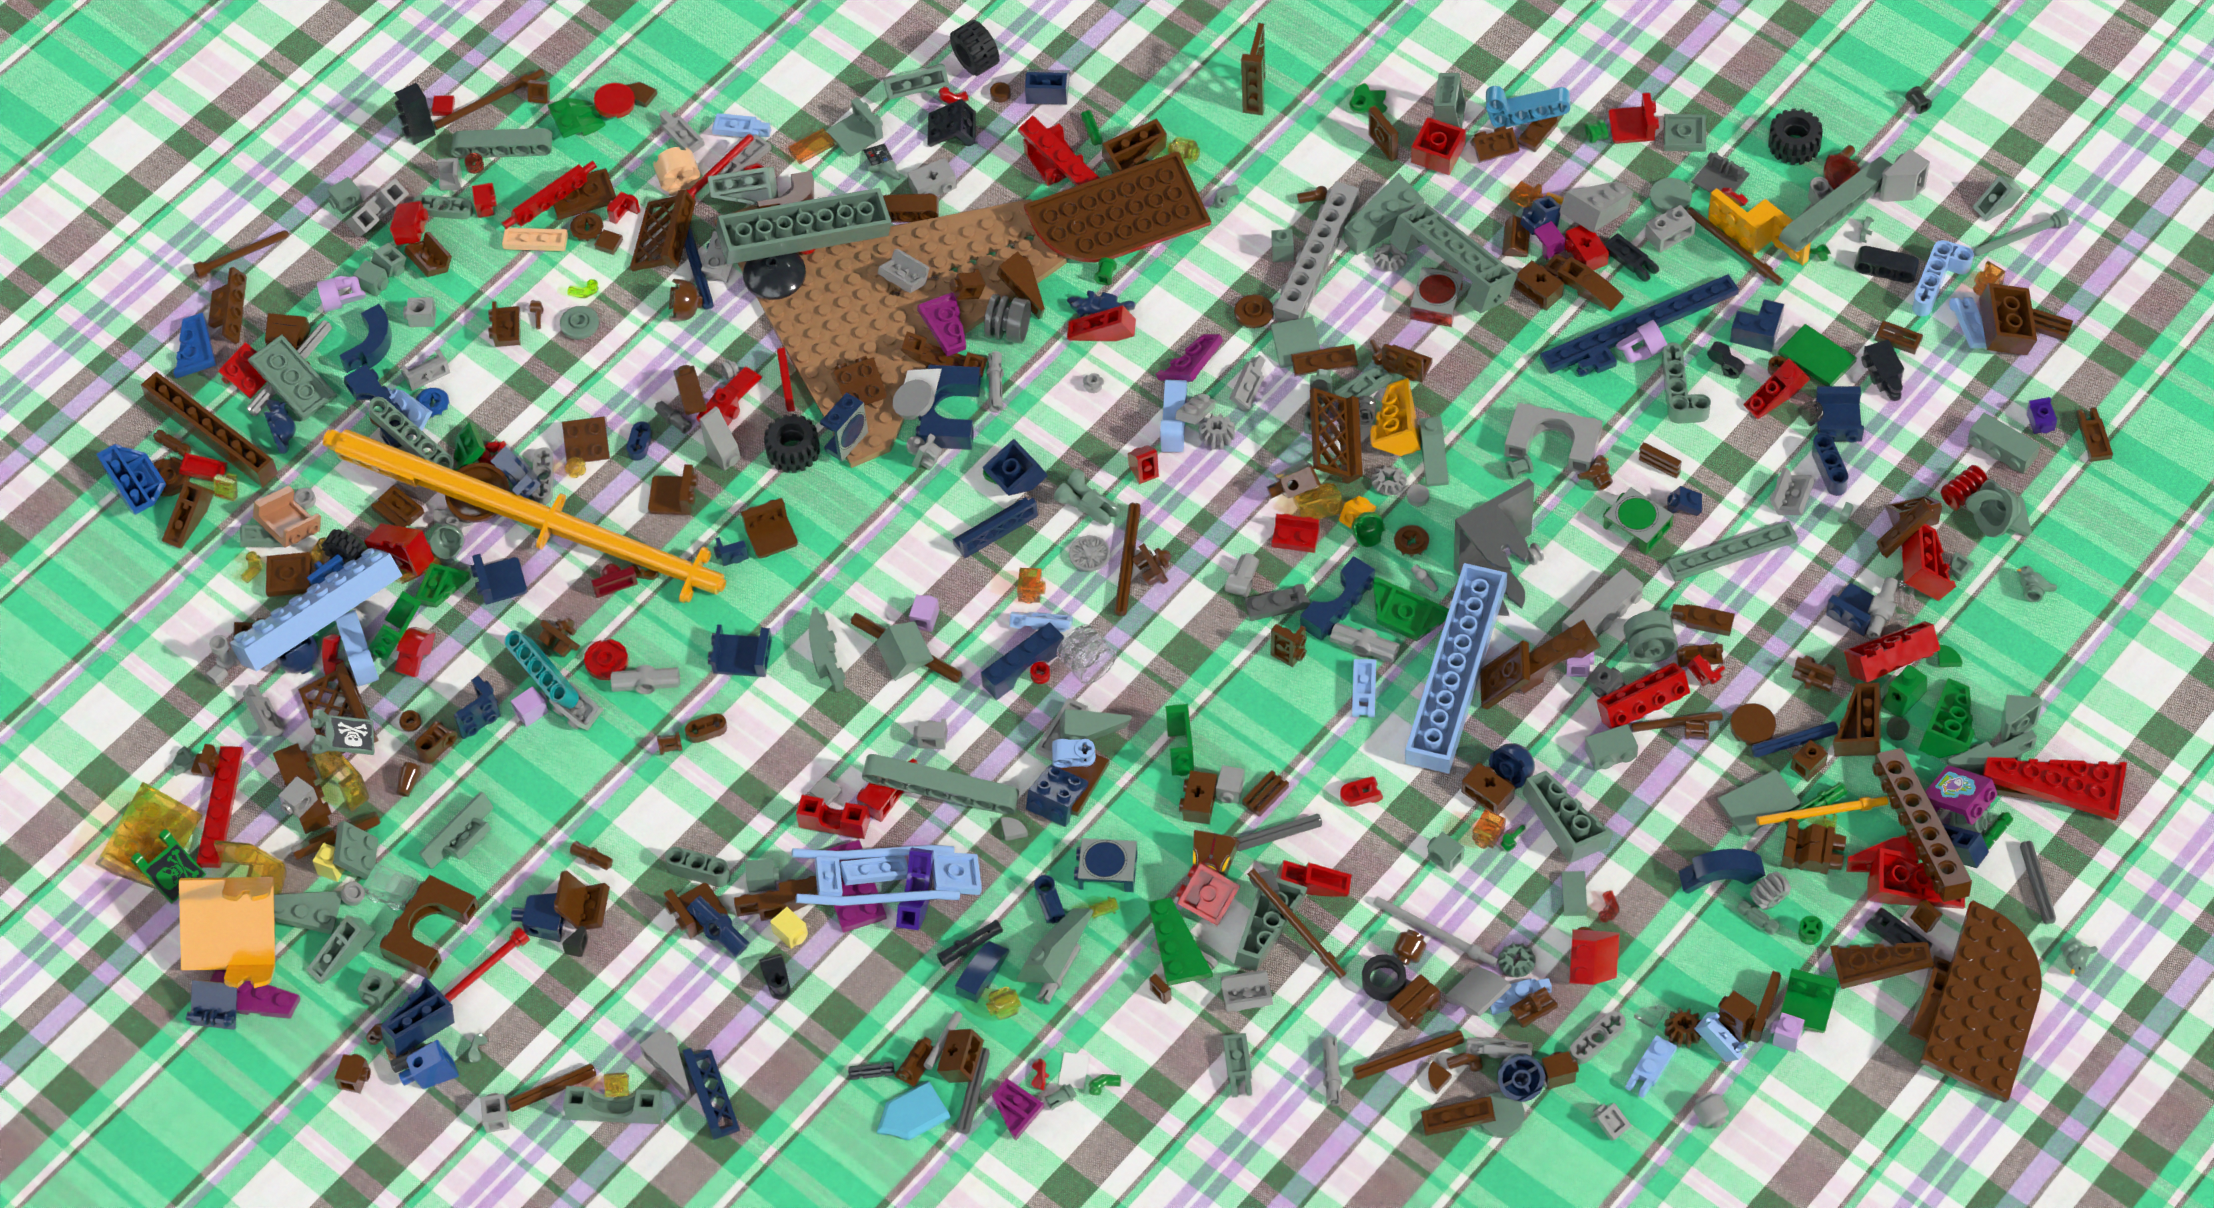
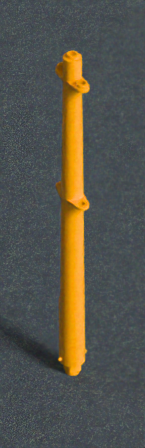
M329 429L323 437V446L333 450L339 459L416 488L419 485L540 529L541 532L536 542V548L542 550L550 535L554 534L682 580L685 584L680 593L679 602L689 603L694 593L693 587L717 595L719 591L723 592L726 586L724 574L703 567L704 563L707 564L711 557V551H708V548L703 546L694 563L562 512L566 500V495L560 493L553 506L549 507L348 429H345L342 433Z

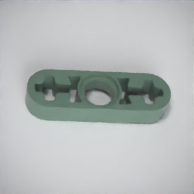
M419 195L413 200V202L421 201L430 217L463 220L468 219L473 214L472 204L465 198ZM442 204L448 205L445 210L437 209Z

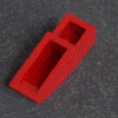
M1283 860L1278 867L1277 878L1307 887V895L1348 897L1352 874L1310 862L1303 866Z

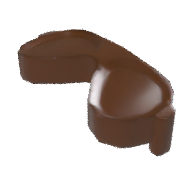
M631 565L634 568L636 578L654 580L659 577L658 571L648 569L645 572L639 565Z

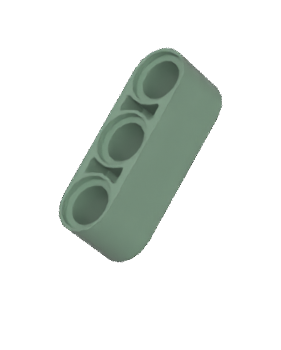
M671 847L665 853L668 871L672 875L700 883H707L715 887H724L730 882L731 877L727 862L721 858L681 847Z

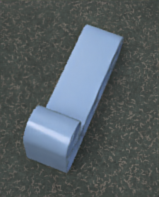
M1945 240L1935 243L1914 295L1912 310L1916 315L1927 316L1931 313L1947 271L1957 274H1967L1970 272L1974 256L1970 248Z
M1165 380L1163 420H1161L1160 427L1161 452L1184 451L1185 422L1176 420L1175 417L1177 410L1187 403L1186 380Z
M356 610L349 611L335 621L356 683L360 687L379 680L370 651L367 650L368 645Z

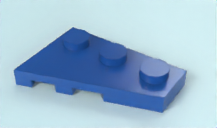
M203 312L182 319L179 337L180 348L176 356L177 366L174 368L176 379L217 366Z

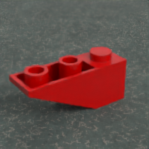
M1788 358L1743 405L1757 419H1760L1794 396L1810 378Z

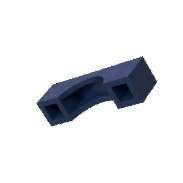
M365 364L344 377V384L356 401H371L375 397H383L403 413L398 403H393L389 398L391 394L387 387L380 385L378 382L379 377L373 368L369 369ZM392 420L389 422V424L394 427L399 426L401 424L398 420ZM380 427V436L387 445L395 448L402 446ZM408 434L405 438L411 441L413 440V434Z
M1353 556L1340 571L1341 584L1344 587L1343 593L1335 600L1329 602L1313 601L1300 615V627H1306V632L1321 641L1327 635H1331L1334 625L1340 620L1343 621L1353 605H1358L1363 594L1373 588L1375 569Z
M1049 622L981 672L982 686L996 700L1000 699L1014 688L1019 676L1029 666L1042 660L1049 663L1064 652V635Z

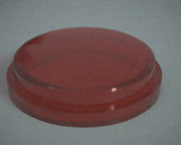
M1833 155L1825 162L1823 173L1824 178L1835 190L1861 170L1848 157Z

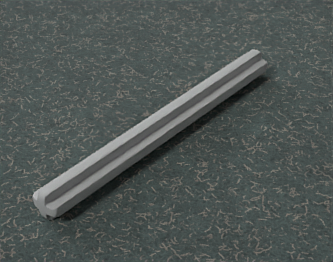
M323 320L297 349L304 359L310 355L332 329L331 324ZM267 384L247 406L248 413L257 416L267 404V401L277 392Z

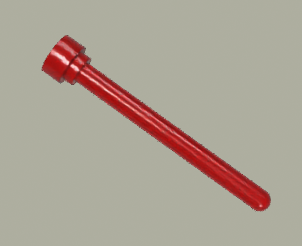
M746 135L689 190L686 189L687 192L695 199V195L709 183L708 176L717 175L753 141V135Z
M520 927L513 930L509 937L510 940L444 995L445 998L451 1002L512 949L519 946L523 947L530 941L527 934Z

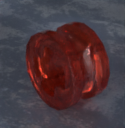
M471 153L465 157L466 170L469 173L477 174L484 169L483 158L480 154Z

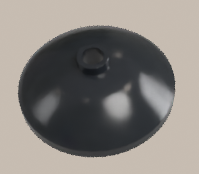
M796 252L750 260L745 263L743 268V280L746 288L753 295L767 300L782 299L794 294L802 286L806 277L804 261Z

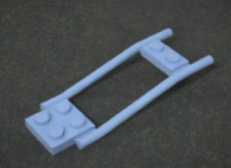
M919 845L846 851L792 848V857L815 859L818 895L796 894V903L845 906L932 899L959 901L960 894H981L982 886L978 855L954 853V846ZM911 847L934 850L932 871L935 890L842 896L839 860L909 855Z

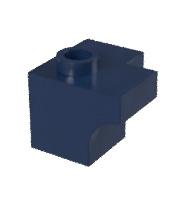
M1551 196L1534 200L1532 206L1523 209V217L1520 224L1532 235H1535L1534 230L1550 221L1558 227L1561 205Z

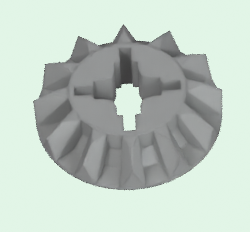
M1383 243L1381 247H1376L1373 259L1378 268L1384 271H1396L1406 264L1407 254L1398 250L1392 243ZM1390 252L1393 253L1391 261H1389L1388 254Z
M1384 464L1382 468H1376L1375 473L1372 474V486L1380 494L1395 495L1406 486V474L1403 473L1402 468H1396L1394 464L1392 466ZM1385 476L1388 478L1393 476V481H1385Z

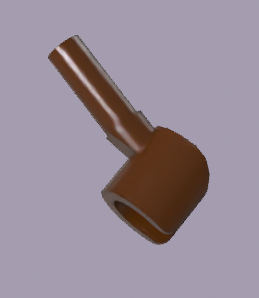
M531 300L530 312L535 313L536 329H541V314L544 308L540 301Z
M1372 339L1370 344L1375 351L1372 359L1378 366L1383 364L1382 349L1380 350L1375 340Z

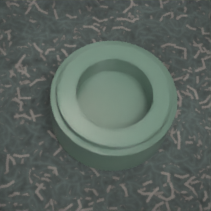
M1845 503L1838 519L1839 523L1847 524L1854 508L1853 504Z

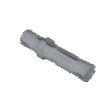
M993 351L992 354H988L989 410L998 413L999 410H1003L1002 377L1004 376V370L1001 365L1002 354Z
M1076 944L1057 982L1044 983L1036 996L1040 1003L1045 996L1043 1004L1049 1005L1056 990L1061 988L1065 974L1081 950L1079 944Z
M1327 1036L1322 1039L1325 1069L1323 1085L1326 1087V1103L1328 1105L1331 1104V1106H1337L1342 1103L1340 1093L1342 1078L1339 1076L1337 1038Z

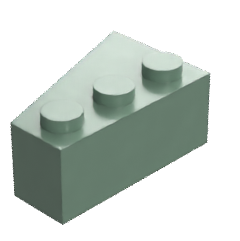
M773 167L708 176L710 195L713 198L757 205V201L779 198Z

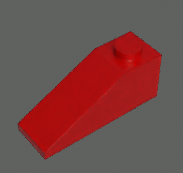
M1122 305L1068 322L1067 339L1069 341H1120L1135 335L1136 318Z
M914 758L907 761L918 764L917 760ZM868 783L865 789L862 788L859 791L857 803L858 805L868 806L870 817L882 822L904 791Z
M1904 835L1890 838L1849 856L1846 872H1870L1879 848L1903 852L1908 855L1907 858L1917 863L1919 860L1913 843H1910L1907 836Z

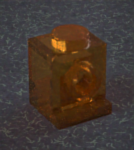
M1987 261L1984 271H1980L1974 279L1976 284L1973 287V291L1981 296L1988 283L2003 285L2006 271Z
M1485 809L1473 829L1472 840L1480 848L1486 849L1488 846L1493 849L1501 834L1505 831L1506 818Z

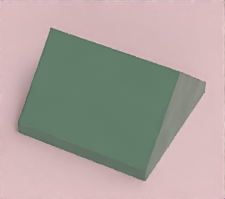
M915 621L888 626L876 642L895 681L934 660Z
M2018 695L2006 696L2001 718L2000 742H2007L2021 732L2026 733L2037 725L2043 702L2041 698Z

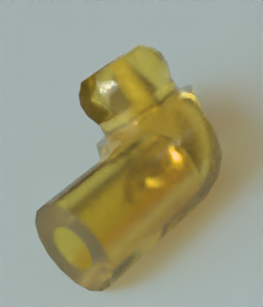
M325 537L318 539L311 550L314 568V564L317 561L324 565L322 543L325 541Z
M250 551L246 554L248 569L240 575L245 583H249L262 570L261 557L255 551Z

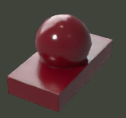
M613 563L607 564L602 568L601 577L591 580L596 598L638 584L633 566L621 570L618 565Z

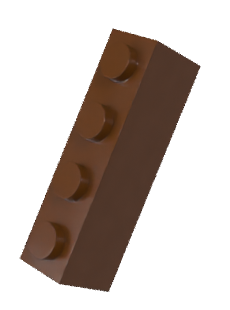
M296 743L273 752L286 787L296 777H299L315 790L318 800L299 818L305 834L330 825L328 816L332 815L328 803H322L321 798L325 796L320 784L315 786L314 780H317V776L313 767L308 768L306 764L310 762L306 749L301 751L299 744Z

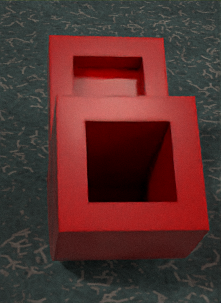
M419 627L408 628L396 651H399L395 671L412 677H418L423 655L431 654L436 633Z

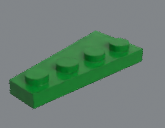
M1172 898L1149 901L1148 906L1167 985H1176L1213 977L1211 968Z

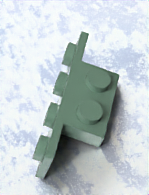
M479 792L419 852L420 857L428 868L433 869L447 854L461 860L491 830L489 824L482 820L493 809V805L485 793Z

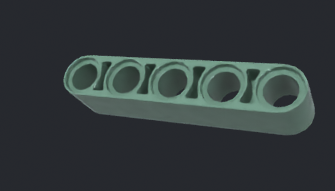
M546 128L456 131L452 137L451 154L457 158L546 156L551 153L553 134Z
M375 397L370 401L369 415L371 419L411 454L437 464L446 462L449 465L448 468L453 470L452 457L383 397ZM376 406H381L385 410L383 412L378 413L375 412L373 408ZM392 420H398L401 424L399 426L394 427L391 426L389 422ZM408 434H414L417 438L413 441H409L405 438V436ZM430 448L433 452L425 455L422 453V449Z

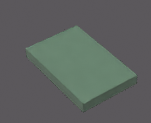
M1777 769L1719 797L1717 803L1741 837L1765 826L1757 825V816L1789 812L1801 806L1800 801Z

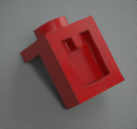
M1700 654L1687 664L1689 670L1703 687L1709 682L1711 685L1723 678L1721 673L1726 669L1722 665L1713 672L1710 663L1705 658H1702Z

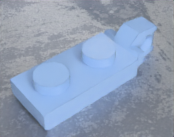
M717 113L712 132L715 135L745 137L748 134L770 137L771 127L770 123L761 122V120H757L753 116Z
M387 388L391 394L389 398L393 403H398L402 409V414L423 431L432 411L405 391L398 390L397 388H394V390Z
M1011 612L1010 627L1021 629L1023 626H1031L1032 629L1039 630L1050 622L1059 632H1065L1066 629L1069 630L1073 623L1071 615L1039 612Z
M1549 978L1538 981L1536 979H1527L1511 984L1512 987L1489 1008L1492 1015L1509 1011L1510 1006L1526 998V995L1530 992L1534 993L1545 987L1548 993H1551L1552 985Z

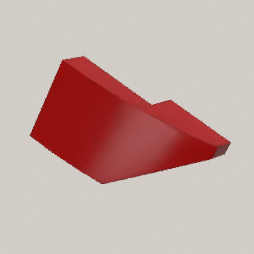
M331 634L323 638L322 662L325 676L336 671L335 666L344 662L337 658L341 637L339 635Z

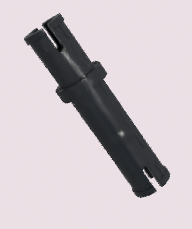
M994 920L961 941H954V945L938 953L937 958L941 965L945 967L959 957L964 958L969 951L1002 933L1003 929L1000 923ZM986 932L988 933V934H986L985 936L981 937L980 939H978V940H976V941H974V942L972 941V940L978 938L979 936L983 935L984 933H986ZM967 944L966 947L952 954V952Z

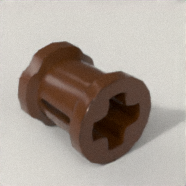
M1686 719L1685 740H1689L1690 737H1701L1708 740L1709 719H1705L1704 722H1694Z
M679 731L675 732V735L657 736L660 755L674 750L683 751Z

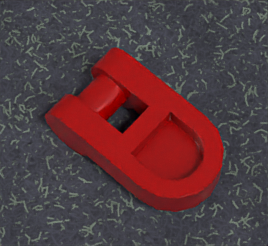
M1373 776L1347 783L1340 790L1341 802L1349 807L1369 802H1379L1383 799L1381 790L1377 789L1378 783ZM1363 789H1367L1369 792L1363 793Z

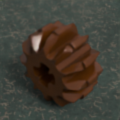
M1681 1008L1677 1010V1013L1671 1011L1669 1019H1666L1664 1023V1034L1669 1037V1042H1677L1678 1048L1685 1044L1689 1049L1691 1042L1697 1045L1700 1038H1702L1695 1030V1027L1701 1021L1699 1013L1691 1014L1690 1008L1687 1012H1683Z

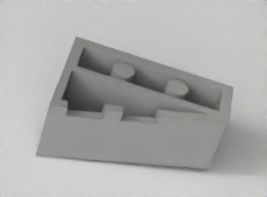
M1617 181L1566 191L1559 212L1594 233L1627 212L1634 191Z

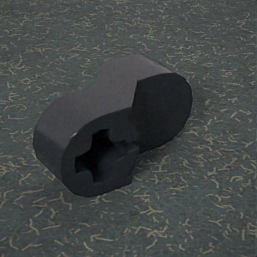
M1715 341L1707 352L1709 359L1721 365L1723 375L1737 379L1745 369L1744 362L1731 355L1729 345Z

